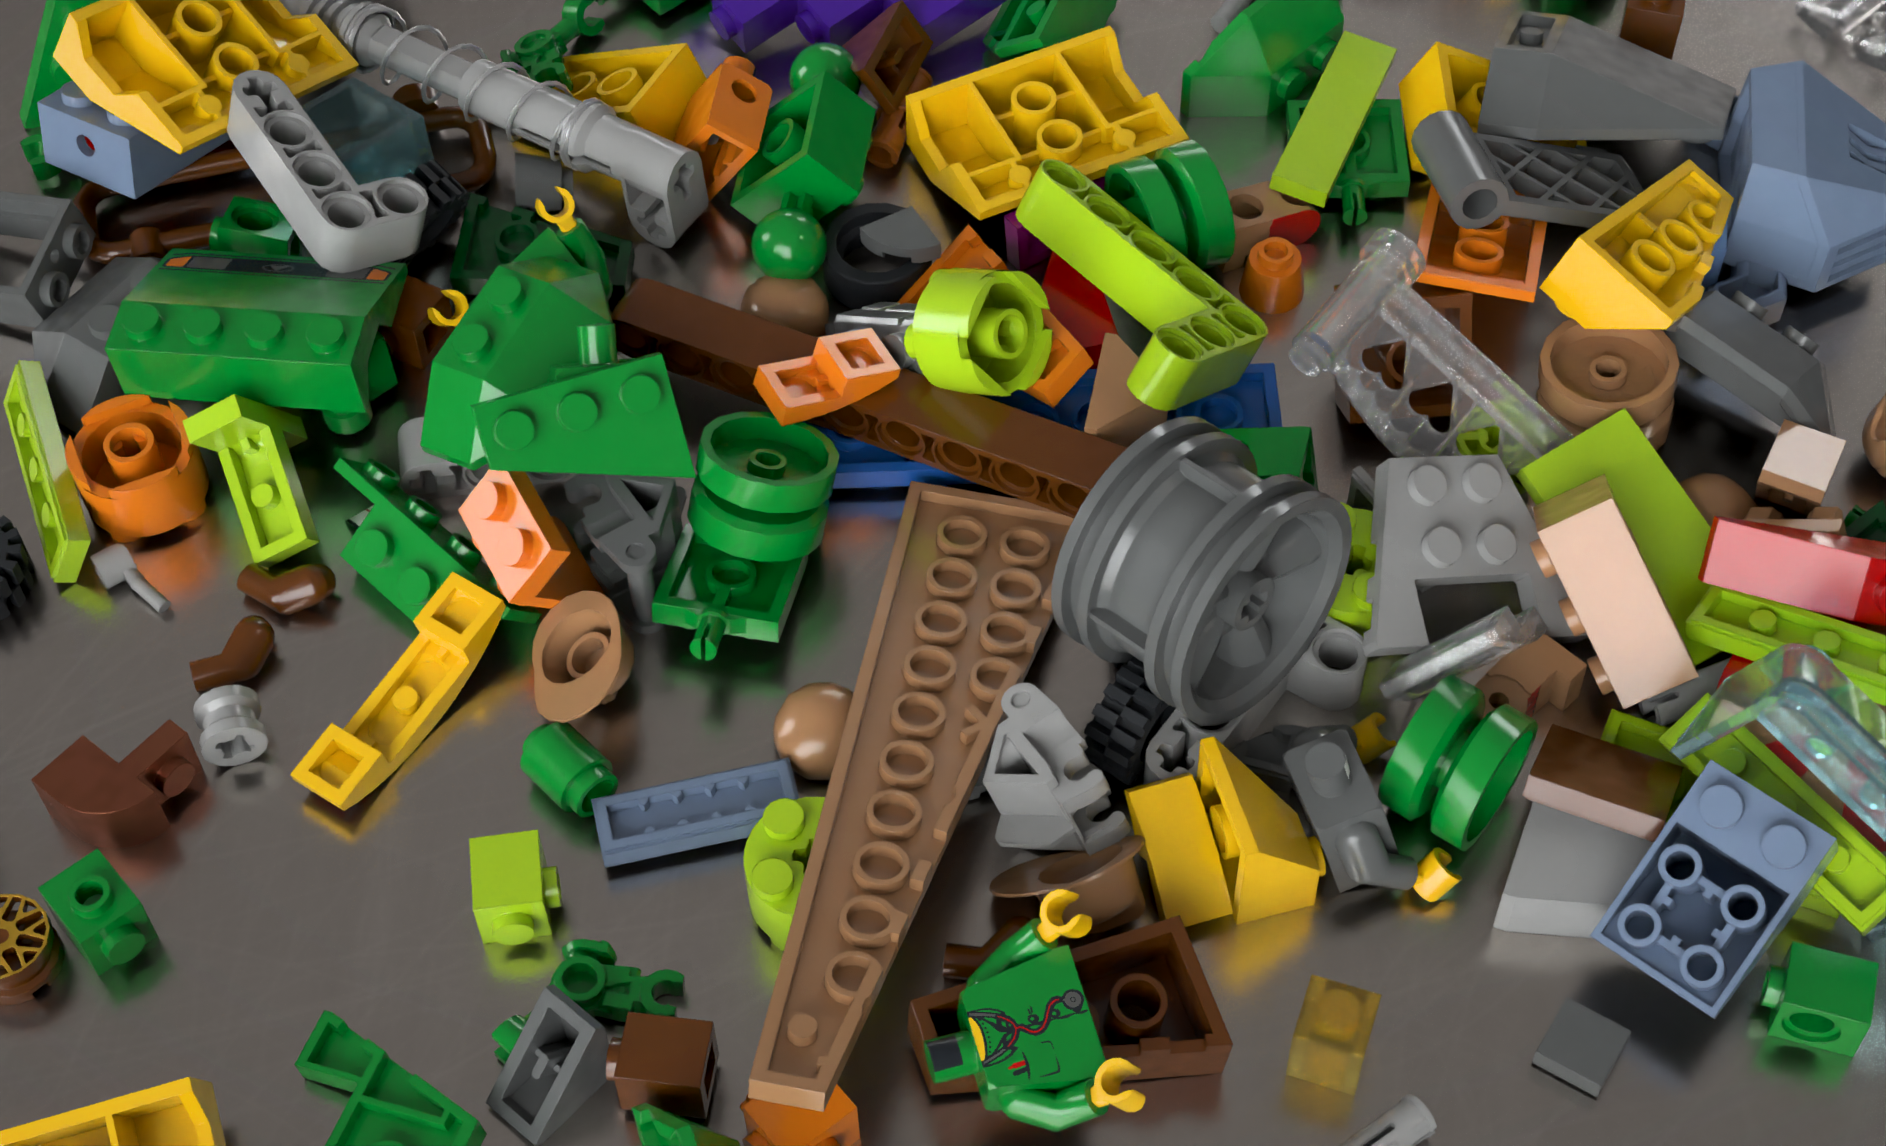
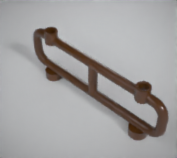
M422 83L404 85L394 93L392 97L394 117L320 131L335 152L445 129L459 128L469 134L474 163L468 169L450 175L468 192H473L485 185L496 170L497 154L491 129L487 122L480 118L472 123L465 121L464 113L460 106L439 107L438 100L430 104L424 103L421 94ZM427 86L426 97L431 99L435 96L436 92L433 88ZM237 148L208 153L156 187L250 169ZM89 181L81 187L73 199V203L96 233L91 252L88 255V258L92 261L107 265L115 257L163 258L172 248L198 249L209 246V236L213 222L165 232L155 227H140L130 234L129 239L113 242L103 241L99 237L96 207L102 200L120 195V193Z

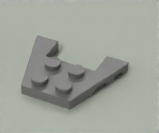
M1498 454L1389 458L1376 467L1371 543L1377 545L1375 576L1368 579L1366 602L1372 604L1371 629L1364 632L1363 650L1365 657L1416 654L1430 646L1416 588L1419 586L1514 581L1527 633L1536 626L1559 644L1576 643L1588 638L1587 633L1574 637L1567 624L1558 601L1568 597V594L1558 574L1547 579L1544 576L1530 546V542L1540 538L1537 533L1536 523Z

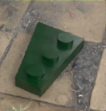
M469 192L470 199L467 200L468 205L465 208L450 273L452 290H457L462 294L478 295L498 265L511 263L546 228L549 227L557 233L559 227L536 220L534 211L517 206L514 207L512 212L489 206L487 197ZM588 228L606 256L613 287L609 300L620 301L630 287L635 260L633 242Z

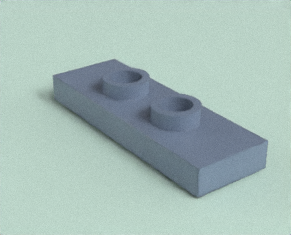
M788 757L591 799L603 862L605 868L747 838L754 826L763 817L765 808L771 802L781 798L795 800L799 799Z

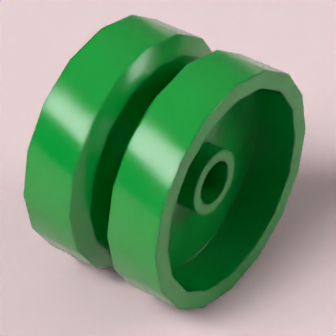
M1184 140L1157 149L1152 161L1143 155L1109 165L1105 174L1104 191L1202 271L1230 260L1234 253L1236 237L1233 211L1220 173L1207 151L1194 140Z
M736 412L717 417L704 427L699 443L695 467L698 474L692 486L687 513L693 531L710 546L735 557L760 562L790 561L809 555L821 545L830 505L828 498L832 495L840 456L831 439L817 428L804 422L781 426L773 413Z
M1450 674L1443 678L1428 694L1399 739L1380 782L1378 798L1383 806L1410 821L1423 815L1432 807L1430 831L1464 852L1473 846L1483 834L1514 786L1535 741L1538 723L1535 719L1506 703L1487 713L1483 718L1485 695L1482 690Z

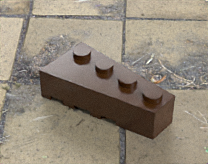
M1180 915L1070 950L1106 1061L1111 1058H1122L1142 1070L1138 1075H1130L1123 1081L1223 1073L1233 1043ZM967 982L909 1001L907 1031L930 1095L979 1092L974 1075L934 1084L924 1051L925 1040L961 1031L957 1009L959 993L966 988Z

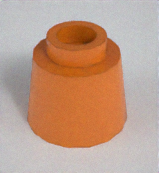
M1269 237L1256 243L1250 250L1240 281L1239 292L1241 299L1248 307L1266 314L1286 313L1296 308L1302 301L1305 291L1300 251L1294 244L1281 237Z

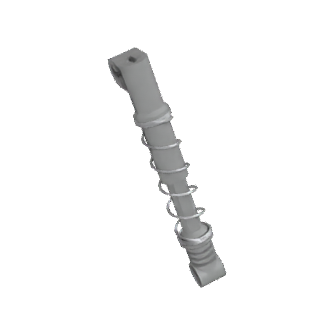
M279 0L291 15L316 13L359 63L355 72L367 74L380 67V78L382 84L386 86L395 83L401 75H404L422 83L421 94L423 102L426 104L435 102L444 93L458 99V104L463 110L465 121L469 123L480 118L505 129L507 138L511 142L523 137L549 149L551 160L557 161L562 159L565 166L575 171L579 170L587 173L596 170L621 181L631 224L644 239L655 246L671 248L708 207L704 172L698 152L616 117L613 107L595 97L586 99L583 102L575 99L566 85L558 81H545L543 83L534 81L530 78L524 67L515 62L493 63L488 60L481 48L471 43L458 44L449 49L445 37L438 29L430 25H418L407 30L405 21L397 11L379 3L367 1L359 4L352 0ZM395 17L402 25L404 32L396 29ZM415 31H429L438 36L445 50L409 34ZM458 49H471L477 52L482 59L473 63L451 52ZM385 67L397 72L393 79H385ZM512 67V68H514V69L520 71V72L522 73V75H521V74H518V73H516V72H514V71H512V70H509V69H507V68ZM427 86L438 90L431 99L426 97ZM548 86H555L563 90L565 94Z

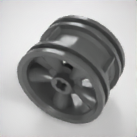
M1184 416L1168 420L1146 432L1122 452L1100 477L1078 510L1065 536L1055 565L1051 589V605L1055 621L1061 631L1067 636L1085 645L1093 654L1107 662L1116 664L1127 663L1133 657L1143 662L1145 679L1151 692L1166 704L1177 708L1180 713L1194 723L1203 726L1226 723L1242 715L1267 696L1299 661L1318 633L1335 601L1346 572L1352 541L1350 517L1340 502L1326 493L1317 491L1315 487L1297 476L1281 474L1266 479L1258 477L1256 462L1250 449L1241 441L1223 433L1205 419L1195 416Z

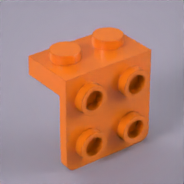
M489 469L458 511L472 535L473 544L483 555L497 581L500 593L507 599L508 603L552 609L566 596L583 590L597 591L605 595L598 581L592 575L590 567L566 525L557 517L549 514L527 473L523 471H496Z

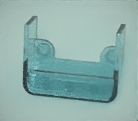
M1796 643L1785 644L1727 677L1670 750L1681 760L1756 719L1886 842V713L1843 674L1824 651L1817 647ZM1886 917L1866 935L1871 942L1886 938Z

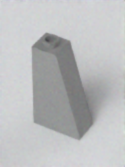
M1533 801L1493 927L1506 932L1592 938L1590 936L1654 842Z

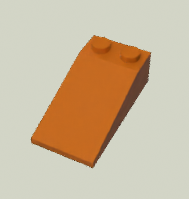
M1431 182L1409 281L1534 303L1547 222L1501 215L1493 223L1482 228H1463L1458 226L1451 218ZM1514 190L1516 195L1525 196L1519 193L1518 191Z

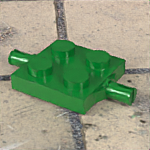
M1400 99L1375 100L1330 193L1329 198L1342 199L1343 221L1351 226L1354 213L1356 226L1363 224L1367 220L1366 197H1408L1410 173ZM1287 100L1285 119L1288 142L1309 100Z
M686 523L653 598L652 622L679 626L686 629H697L689 648L693 656L698 659H702L704 651L705 660L713 659L717 655L722 636L725 634L778 643L808 564V555L790 561L760 562L735 557L710 546L693 531L691 524Z

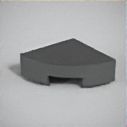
M913 206L860 227L862 244L878 256L885 257V253L894 256L911 257L912 263L928 262L941 258L940 241Z
M1297 725L1275 726L1272 732L1261 734L1249 741L1243 740L1234 748L1232 753L1270 789L1289 793L1292 785L1282 755L1291 749V742L1296 734L1307 727Z

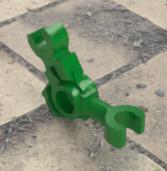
M566 0L563 5L562 20L550 30L540 29L524 35L515 43V52H511L509 49L501 50L502 62H515L524 67L530 78L539 83L558 81L566 85L569 91H572L574 85L563 64V55L568 51L566 45L579 35L595 36L602 31L605 25L602 18L588 16L584 19L585 9L594 0ZM512 67L507 68V69H509V70H512V71L518 73V70H516V69H514V68H512Z
M574 939L562 947L564 961L556 968L549 985L554 984L592 1017L599 1016L626 1022L628 1012L677 1017V1007L659 1004L655 999L663 994L684 996L685 976L675 970L663 969L655 971L649 976H641V969L617 966L615 964L618 957L610 943L605 940L598 942L589 939ZM531 1012L525 1017L514 1015L506 1019L491 1034L492 1038L500 1045L494 1051L495 1056L504 1065Z

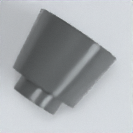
M515 152V206L537 213L535 201L538 198L545 206L547 212L562 210V202L564 200L554 186L566 189L573 197V169L562 167L561 159L553 161L550 157Z

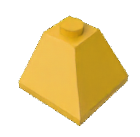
M1214 736L1201 739L1196 785L1214 836L1236 925L1314 905L1319 877L1326 874L1325 859L1318 839L1315 836L1307 837L1298 814Z

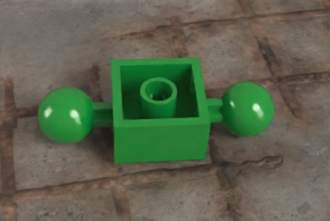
M816 43L806 47L797 55L789 73V84L792 93L768 109L758 152L737 174L730 206L757 225L752 236V255L758 268L768 277L781 279L811 278L821 268L827 253V239L824 229L819 223L820 219L840 205L847 206L852 203L864 186L863 172L867 152L873 141L871 132L876 109L858 96L861 83L850 68L853 62V55L842 46L834 43Z

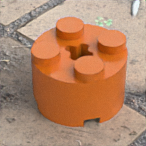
M122 395L96 405L81 418L83 427L73 440L71 435H69L65 445L67 465L90 517L98 526L108 531L114 540L122 543H130L141 537L158 535L179 526L183 522L193 521L204 513L207 506L205 496L209 486L208 470L199 446L189 443L182 422L188 418L178 405L168 401L170 407L152 402L150 395Z

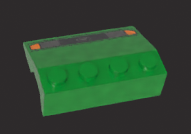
M172 248L122 300L104 349L125 395L144 394L150 395L151 398L220 402L236 394L267 406L366 413L369 405L368 360L378 327H392L408 274L406 263L387 262L353 272L337 273L321 267L313 257Z

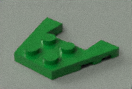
M323 1011L294 1064L305 1079L353 1092L325 1146H481L487 1135L479 1120L417 1074L412 1075L390 1059L386 1051L370 1039H363L333 1012Z

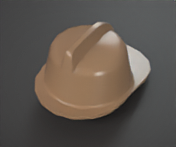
M583 590L566 596L549 610L539 624L533 640L532 652L535 702L538 712L550 722L565 723L580 718L599 703L604 705L614 700L618 691L630 677L635 663L634 645L628 632L621 624L620 615L614 602L601 592Z
M1139 835L1124 837L1119 842L1091 856L1084 850L1036 858L1000 873L990 882L989 891L995 896L1007 898L1035 895L1042 903L1043 899L1052 891L1057 889L1069 890L1079 894V898L1065 907L1062 916L1064 925L1073 917L1085 914L1092 918V927L1087 934L1105 932L1139 919L1145 911L1146 902L1141 890V882L1134 860V855L1144 846L1145 839Z

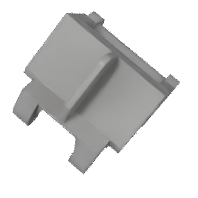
M1019 683L1010 687L1004 693L1001 700V706L1007 719L997 727L983 778V784L1001 814L995 834L997 843L1001 847L1020 849L1085 850L1091 856L1122 840L1131 830V826L1123 812L1115 811L1101 822L1092 821L1096 814L1111 806L1108 796L1112 793L1103 772L1090 766L1084 752L1088 748L1085 740L1068 722L1060 708L1035 685Z

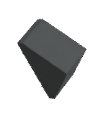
M554 984L545 986L485 1103L533 1145L536 1146L544 1143L608 1081L606 1079V1058L609 1043L605 1027Z

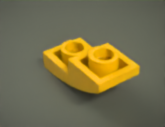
M1187 772L1124 790L1134 835L1142 836L1145 839L1144 846L1138 851V854L1147 861L1159 920L1162 921L1180 915L1184 926L1188 927L1233 914L1222 864L1193 774Z

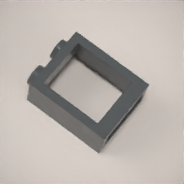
M0 191V235L43 240L21 287L0 285V323L36 328L68 300L70 289L83 261L91 252L96 233L71 199Z

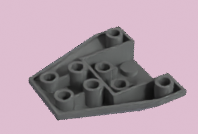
M1512 10L1493 47L1477 133L1526 141L1682 140L1695 144L1708 143L1712 140H1723L1734 104L1736 88L1572 16Z

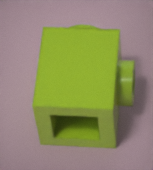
M538 829L469 838L473 912L483 944L497 942L503 945H518L528 942L533 937L552 935L550 908L562 907L560 877L557 866L547 867Z

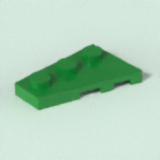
M660 352L470 405L490 470L696 478L665 362Z

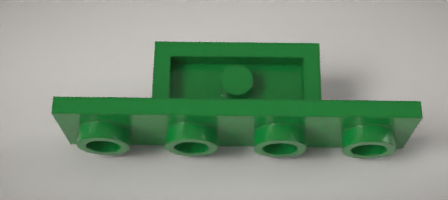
M341 457L338 459L333 468L374 504L340 556L412 622L452 571L502 599L506 605L501 617L503 620L535 624L542 613L535 607L508 603L507 599L500 593L495 577L489 566L482 561L483 555L475 547L473 541L459 533L451 534L439 523L443 516L433 505L420 497L408 496L397 485L401 478L396 472L382 462L369 458L366 463Z

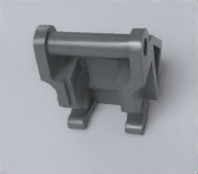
M579 474L574 476L564 485L566 497L570 503H578L588 496L600 498L596 503L582 508L583 518L573 526L577 544L586 545L592 540L596 548L590 551L592 559L590 570L592 575L602 586L607 597L614 602L619 615L634 631L640 634L658 632L665 624L652 622V601L683 531L681 515L687 499L686 490L683 487L676 486L675 479L657 476Z

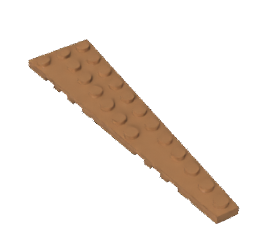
M911 481L749 1077L748 1098L824 1112L990 755L997 727L1007 718L1001 706L1002 697L1010 687L1024 682L1054 617L1051 605V589L1055 565L1065 536L1074 518L1022 499Z

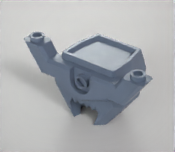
M1803 60L1751 68L1739 97L1735 95L1723 140H1712L1705 143L1719 151L1718 184L1734 197L1727 218V251L1723 263L1730 265V278L1708 286L1705 292L1717 290L1728 299H1731L1734 293L1739 290L1768 310L1761 321L1766 325H1770L1781 318L1787 300V284L1814 293L1886 262V123Z

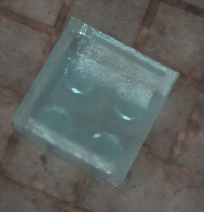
M355 77L348 79L302 105L304 111L358 185L391 177L403 178L410 171L414 173L420 164L424 163L426 165L429 160H434L424 117Z

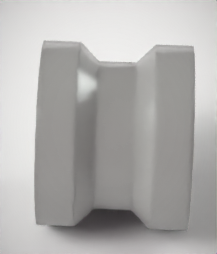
M225 685L207 691L195 701L193 713L198 728L203 730L199 744L202 756L206 761L218 766H237L258 758L266 750L268 737L264 724L258 721L262 708L257 692L241 685Z

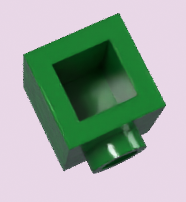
M98 848L38 887L58 925L98 976L115 965L130 961L141 952L144 945L158 936L140 900Z

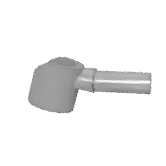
M113 544L90 556L95 565L96 573L106 589L126 580L130 588L137 592L159 613H164L170 607L171 602L138 571L132 556L123 544Z

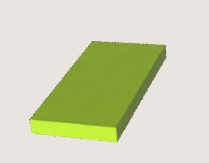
M1623 408L1521 468L1516 477L1535 504L1538 505L1605 474L1618 507L1639 545V550L1655 583L1658 585L1697 668L1723 652L1722 650L1687 639L1685 632L1686 620L1711 587V584L1703 583L1698 579L1711 527L1628 411Z

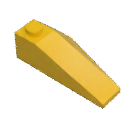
M1688 159L1580 235L1539 288L1554 301L1560 312L1576 320L1584 329H1667L1692 310L1701 300L1705 289L1701 286L1702 281L1712 267L1715 257L1711 254L1716 241L1723 233L1734 197L1694 162Z

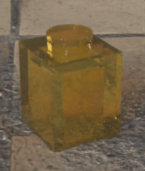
M1312 974L1293 1034L1286 1075L1355 1095L1372 1038L1382 995Z

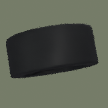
M865 203L845 210L830 222L825 231L827 253L823 262L824 282L831 295L846 307L862 309L864 306L878 302L897 303L932 265V261L912 263L910 259L901 267L887 272H866L855 269L843 261L855 249L864 247L861 242L860 227L905 209L904 207L890 203Z

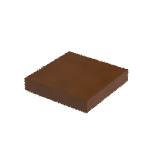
M1552 724L1528 775L1522 796L1525 799L1654 842L1664 828L1684 767Z

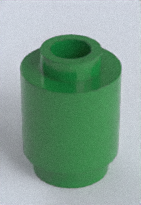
M554 722L552 724L540 725L524 741L522 747L523 754L520 760L521 770L563 811L575 812L583 818L594 815L591 799L615 794L618 787V778L612 773V763L570 723Z

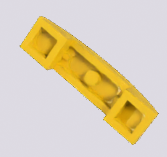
M452 571L413 620L420 632L343 729L331 722L291 772L290 776L293 780L343 811H346L375 790L423 742L456 699L476 668L499 624L506 607L504 601Z

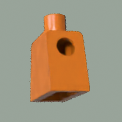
M741 56L727 57L691 96L673 139V142L699 153L708 201H711L758 152L773 91L770 86L755 77L756 68L754 64ZM712 134L719 136L717 143L707 145Z

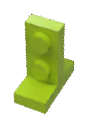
M233 394L182 421L190 444L218 452L254 563L269 568L320 542L289 452V448L308 439L301 417Z

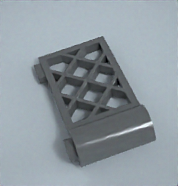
M1452 110L1438 111L1427 116L1418 124L1411 140L1416 156L1451 218L1458 226L1466 229H1479L1490 225L1501 215L1592 228L1644 191L1621 155L1608 153L1606 149L1576 145L1572 148L1474 133L1467 120L1460 113ZM1514 190L1518 191L1519 193L1525 196L1516 195Z

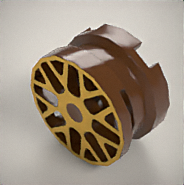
M0 894V903L5 902L4 906L0 908V1005H18L35 999L32 993L44 984L52 986L62 970L65 954L61 947L59 934L52 926L47 913L35 900L20 894ZM16 902H21L18 910H12ZM28 905L36 908L27 912Z

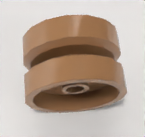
M1574 319L1562 322L1546 337L1539 355V388L1536 393L1535 419L1536 424H1540L1545 443L1553 450L1625 408L1655 451H1657L1666 442L1672 424L1675 404L1673 396L1677 387L1680 368L1675 344L1661 329H1584Z

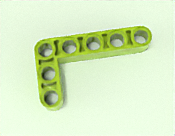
M1054 159L1042 161L1017 207L1015 215L1029 232L1153 333L1127 378V386L1130 392L1150 407L1170 411L1236 385L1268 334L1265 322L1080 171L1062 161Z

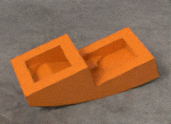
M871 327L818 337L812 356L758 365L753 385L779 424L786 426L825 415L867 397L899 377L901 368Z

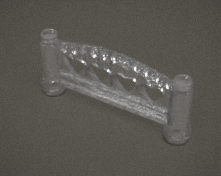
M1380 228L1360 249L1359 256L1361 261L1292 340L1293 347L1288 352L1292 364L1305 375L1317 377L1321 372H1330L1367 426L1395 458L1462 456L1456 446L1458 434L1497 425L1500 428L1498 455L1509 475L1517 474L1521 468L1574 438L1570 431L1551 416L1548 411L1528 395L1506 373H1503L1483 352H1480L1471 341L1460 331H1457L1449 321L1438 311L1434 310L1427 301L1411 288L1425 271L1426 261L1418 246L1407 236L1394 229ZM1404 340L1406 342L1403 386L1399 390H1394L1384 384L1380 372H1373L1365 367L1362 361V352L1367 348ZM1451 383L1453 385L1450 427L1447 432H1438L1430 425L1428 415L1418 414L1411 408L1409 395L1412 391Z

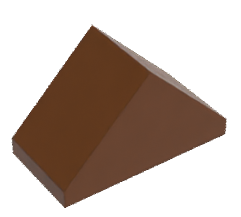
M900 0L888 7L842 45V47L853 55V62L850 68L861 83V92L888 115L897 111L933 41L903 0Z

